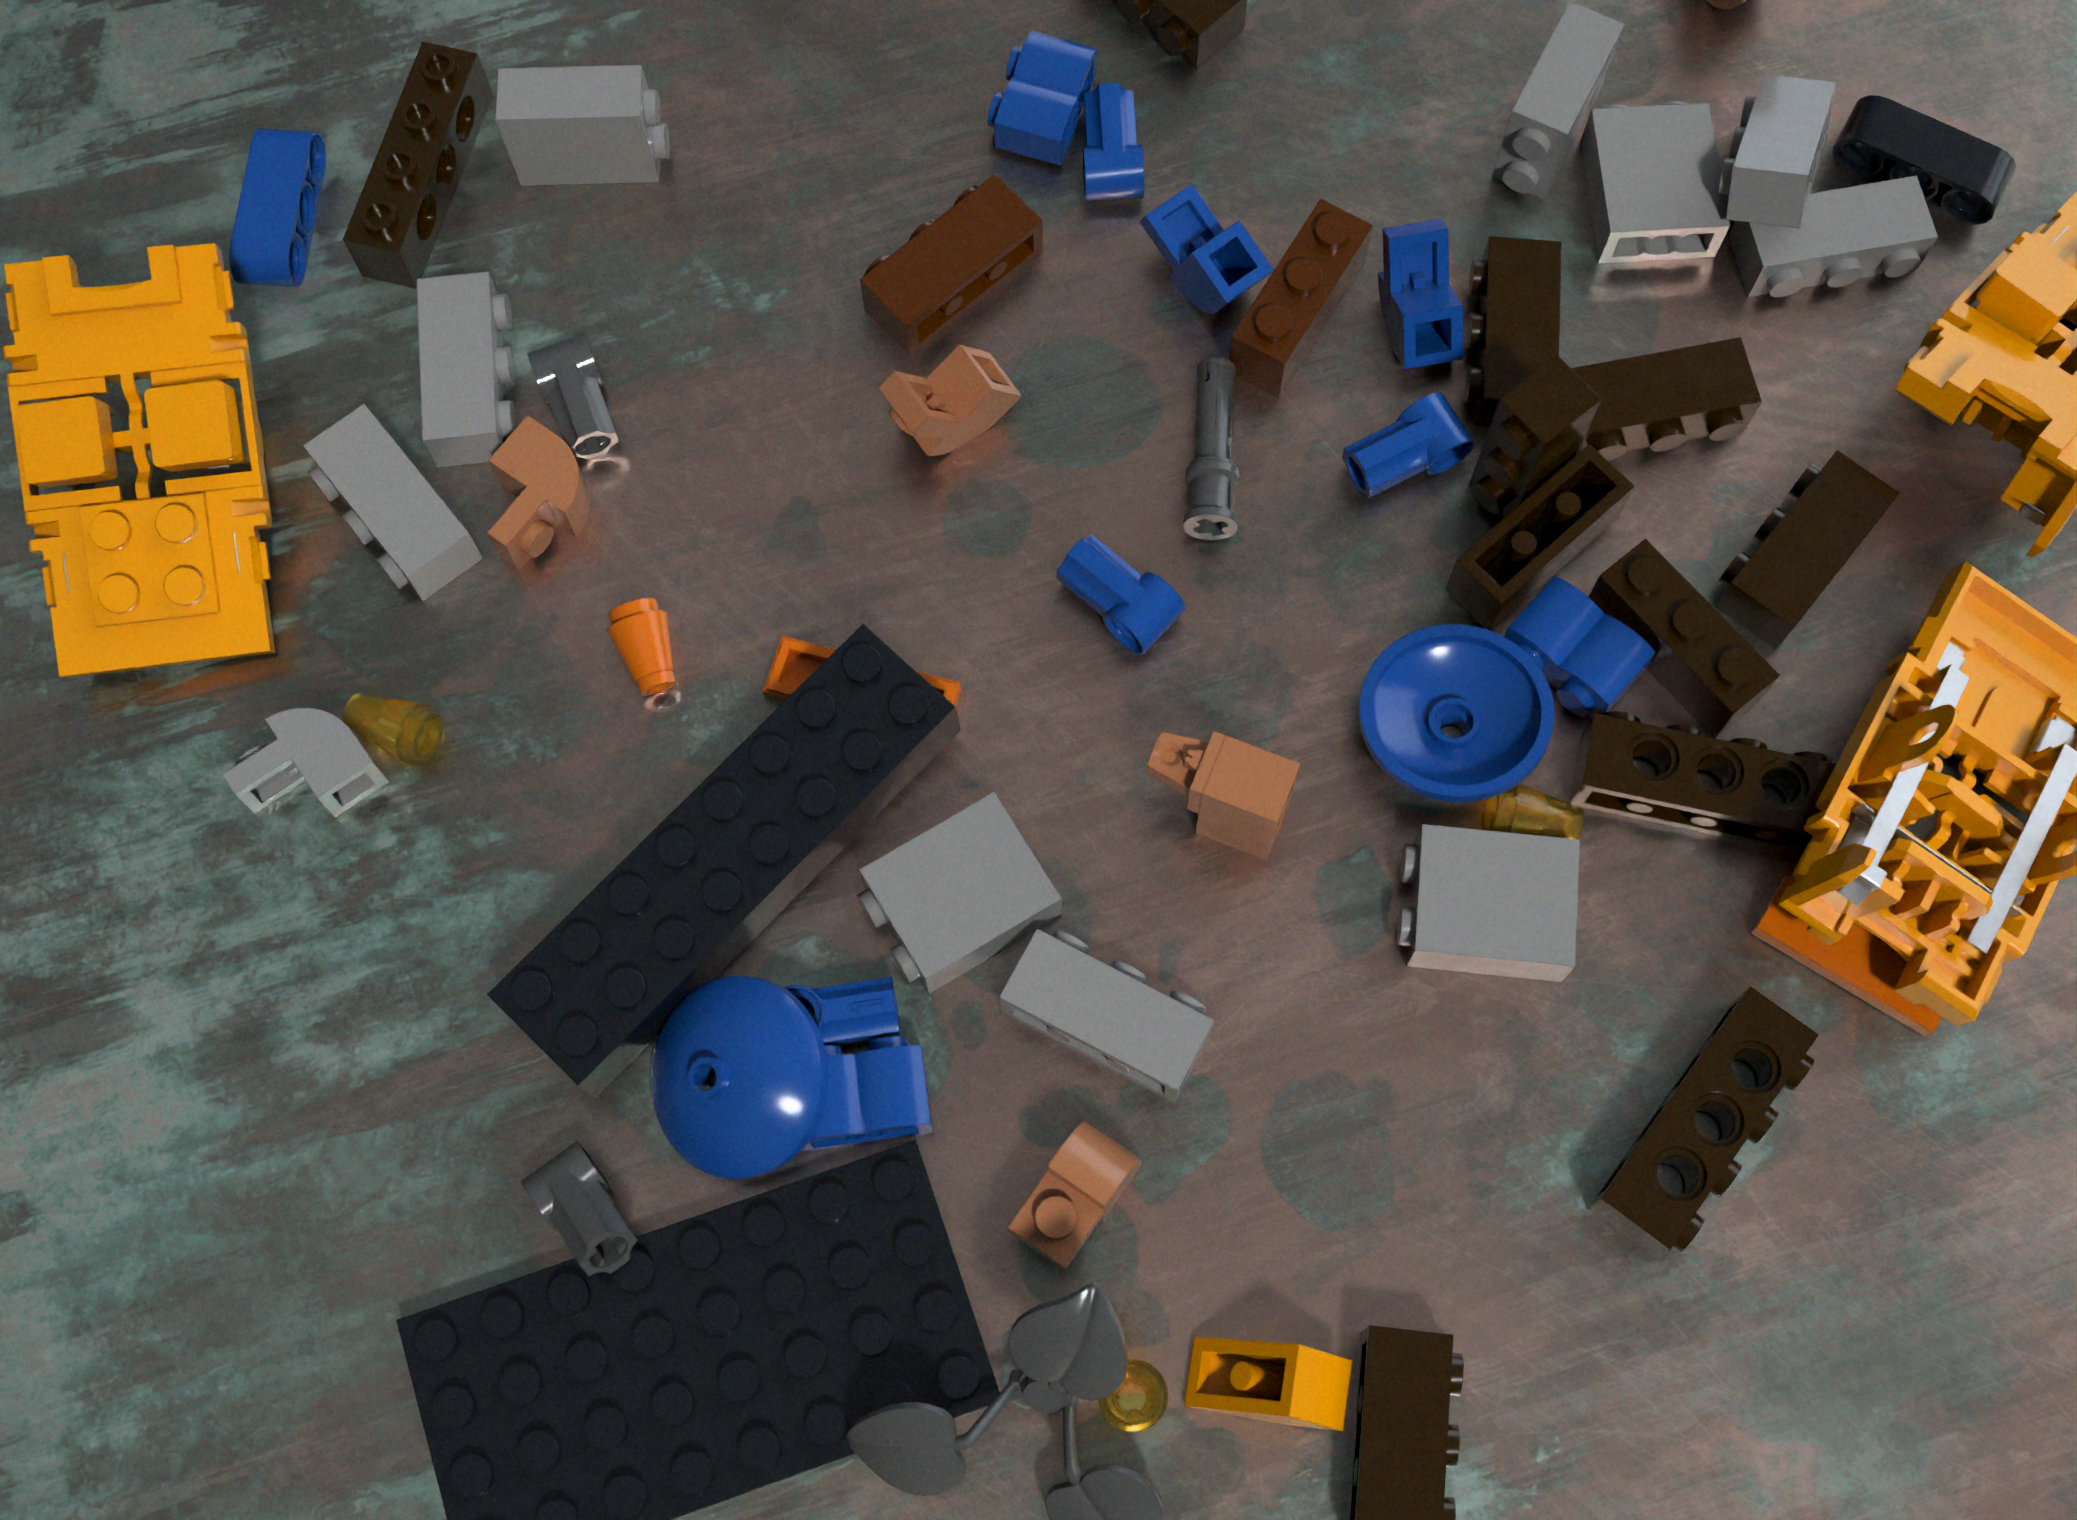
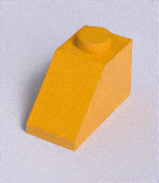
M1194 1336L1184 1406L1289 1426L1343 1431L1352 1360L1300 1344Z

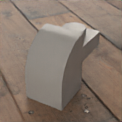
M315 708L287 709L266 718V722L277 739L269 745H260L248 750L237 760L236 766L222 774L233 793L254 814L306 781L317 799L337 817L389 783V780L370 752L352 730L333 714Z

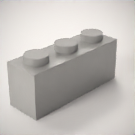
M1764 75L1757 96H1746L1740 127L1736 126L1730 158L1726 157L1724 160L1719 183V194L1729 195L1726 220L1801 228L1828 137L1836 82Z
M1917 176L1811 193L1800 229L1735 221L1728 238L1748 298L1770 294L1772 297H1785L1796 293L1802 288L1827 284L1829 287H1842L1857 281L1859 278L1885 274V276L1890 278L1904 276L1919 268L1937 240L1938 235Z
M489 271L417 279L422 441L437 468L489 462L488 460L518 426L514 403L512 400H507L506 383H514L515 381L513 355L509 346L504 347L503 330L512 329V311L508 295L506 293L498 294Z
M362 404L303 445L316 467L307 472L329 502L340 496L350 510L344 513L342 518L360 542L365 546L374 539L383 550L384 554L377 558L376 561L398 589L409 583L421 600L424 601L483 559L469 532L365 404Z
M1036 929L999 996L1001 1013L1175 1103L1211 1035L1214 1020L1204 1015L1207 1010L1206 1007L1182 992L1171 991L1170 995L1167 996L1145 985L1148 978L1142 972L1124 962L1114 960L1111 966L1087 955L1090 950L1089 947L1066 932L1056 930L1053 936H1050Z

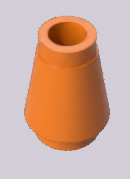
M655 598L633 600L612 609L608 613L611 625L607 628V632L634 682L638 685L640 694L652 695L674 687L677 682L674 676L667 612L659 609Z

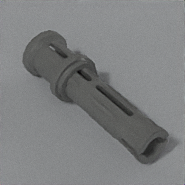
M1212 357L1209 358L1210 373L1208 372V363L1205 360L1200 361L1197 365L1198 395L1194 460L1189 464L1185 472V483L1191 489L1190 510L1184 515L1183 529L1190 536L1203 540L1225 539L1233 536L1238 530V517L1232 511L1233 490L1239 485L1240 471L1231 457L1233 391L1236 366L1228 359Z

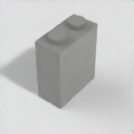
M1571 1L1569 2L1511 111L1492 178L1504 182L1510 189L1518 193H1529L1543 200L1546 199L1591 109L1600 95L1625 26L1624 23Z
M642 65L498 68L495 121L521 186L659 183L660 159H669L670 155L669 131L667 123H660L661 108L658 90L648 88Z
M1670 101L1655 106L1628 107L1623 104H1613L1600 109H1591L1580 140L1598 264L1715 257L1730 227L1729 220H1726L1727 205L1725 195L1719 194L1721 170L1709 103L1687 104L1682 101Z
M995 792L990 793L859 869L865 891L857 895L862 908L876 929L884 924L888 926L898 943L889 949L897 966L908 983L919 978L928 994L1032 934L1036 929H1040L1062 916L1061 896Z
M1422 824L1414 844H1404L1401 859V883H1411L1410 907H1400L1397 922V945L1407 946L1406 967L1563 982L1575 968L1580 840Z

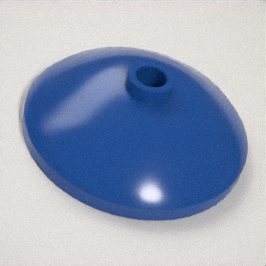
M1444 624L1413 631L1393 642L1377 657L1370 667L1361 689L1359 723L1363 740L1373 759L1397 783L1412 792L1428 798L1448 802H1471L1500 795L1521 783L1533 772L1543 758L1550 742L1554 725V703L1549 684L1543 672L1529 654L1517 644L1498 633L1484 628L1463 624ZM1446 726H1455L1461 730L1462 735L1449 737L1441 729Z
M750 976L718 978L697 987L687 994L666 1019L654 1047L650 1085L653 1106L658 1122L669 1143L681 1157L695 1168L716 1177L726 1179L758 1177L771 1173L791 1161L804 1148L813 1135L824 1110L828 1089V1063L824 1042L814 1019L805 1006L792 993L769 980ZM712 1067L716 1073V1082L713 1087L710 1083Z

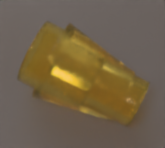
M357 693L350 698L343 714V722L351 730H354L357 734L406 763L414 760H428L436 752L443 736L444 724L442 717L438 713L433 712L432 707L425 702Z
M1521 783L1500 795L1485 799L1482 813L1483 830L1579 839L1584 822V812L1581 807L1572 806L1565 801Z
M1128 1359L1125 1378L1120 1388L1112 1395L1098 1400V1404L1104 1417L1114 1427L1127 1432L1144 1431L1154 1426L1163 1416L1168 1404V1388L1162 1374L1154 1366L1142 1360ZM1128 1387L1138 1389L1144 1396L1143 1408L1126 1412L1119 1405V1393Z

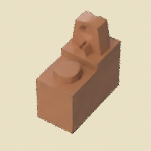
M1213 731L1209 742L1161 732L1150 755L1147 774L1188 797L1186 809L1198 813L1196 834L1267 861L1289 806L1301 764Z

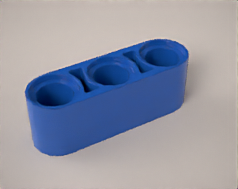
M257 128L254 132L229 250L231 274L238 284L299 287L302 284L306 272L326 167L325 144L319 132Z

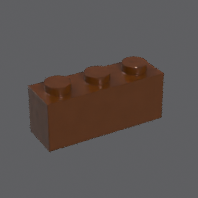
M994 174L979 187L974 185L963 191L956 199L953 207L938 219L922 223L912 233L909 241L890 256L883 255L871 263L864 276L860 279L864 309L911 356L1043 251V220Z
M1320 198L1231 337L1228 360L1235 364V375L1277 398L1281 396L1364 265L1373 229L1372 224Z

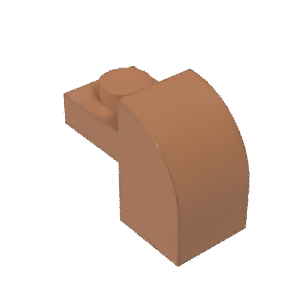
M960 344L927 378L894 371L878 387L892 406L889 409V413L893 421L904 432L914 437L927 456H938L952 452L986 432L1022 397L990 352Z
M527 415L488 460L501 487L517 498L487 534L500 558L519 571L531 557H538L547 549L554 536V529L557 526H560L577 538L587 522L590 511L589 489L572 450L562 438Z
M1083 1121L1068 1137L1048 1164L1047 1172L1009 1225L1008 1232L1065 1271L1099 1220L1103 1222L1141 1167L1142 1159L1087 1121Z

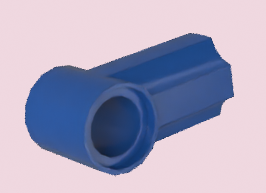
M1119 83L1098 84L1092 91L1084 93L1086 147H1083V181L1085 201L1144 198L1142 145H1137L1133 91L1124 89Z
M1438 392L1424 396L1411 404L1399 415L1395 423L1345 447L1342 458L1348 471V477L1357 491L1370 498L1424 470L1431 475L1448 470L1462 461L1473 450L1475 444L1444 395Z
M1092 534L1085 539L1081 538L1068 551L1064 561L1057 569V579L1103 616V622L1113 637L1125 648L1137 655H1143L1186 610L1180 595L1165 580L1151 572H1145L1141 575Z
M892 977L809 989L803 985L784 987L806 1009L815 1013V1023L820 1031L824 1046H839L885 1037L901 1036Z

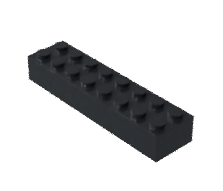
M862 624L487 995L577 1086L596 1099L659 1035L666 1019L676 1005L697 987L714 980L961 731L956 707L869 628Z

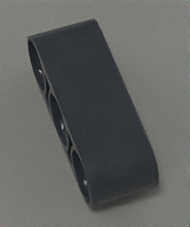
M1868 95L1856 102L1832 151L1834 160L1841 168L1872 183L1917 176L1928 208L1957 221L1974 225L1987 223L1993 218L2016 169L2012 156L2000 147L1889 98L1878 95Z

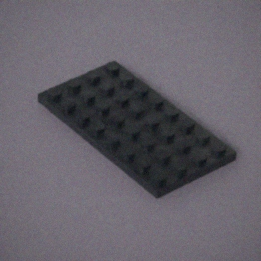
M916 1140L637 1236L638 1241L631 1249L630 1260L611 1274L600 1272L588 1276L576 1259L573 1258L396 1320L447 1520H678L856 1456L857 1454L852 1450L848 1438H846L849 1428L862 1416L882 1407L904 1402L927 1403L946 1410L954 1420L987 1409L1000 1393Z

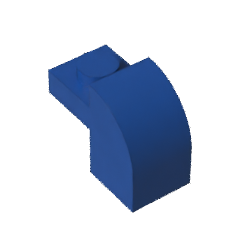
M1190 184L1155 208L1140 221L1142 227L1173 270L1168 276L1169 280L1192 305L1205 313L1213 314L1218 312L1274 271L1240 220L1224 230L1193 184Z
M1440 218L1382 228L1384 272L1378 273L1380 303L1391 346L1404 370L1463 359V305L1449 284L1448 227Z

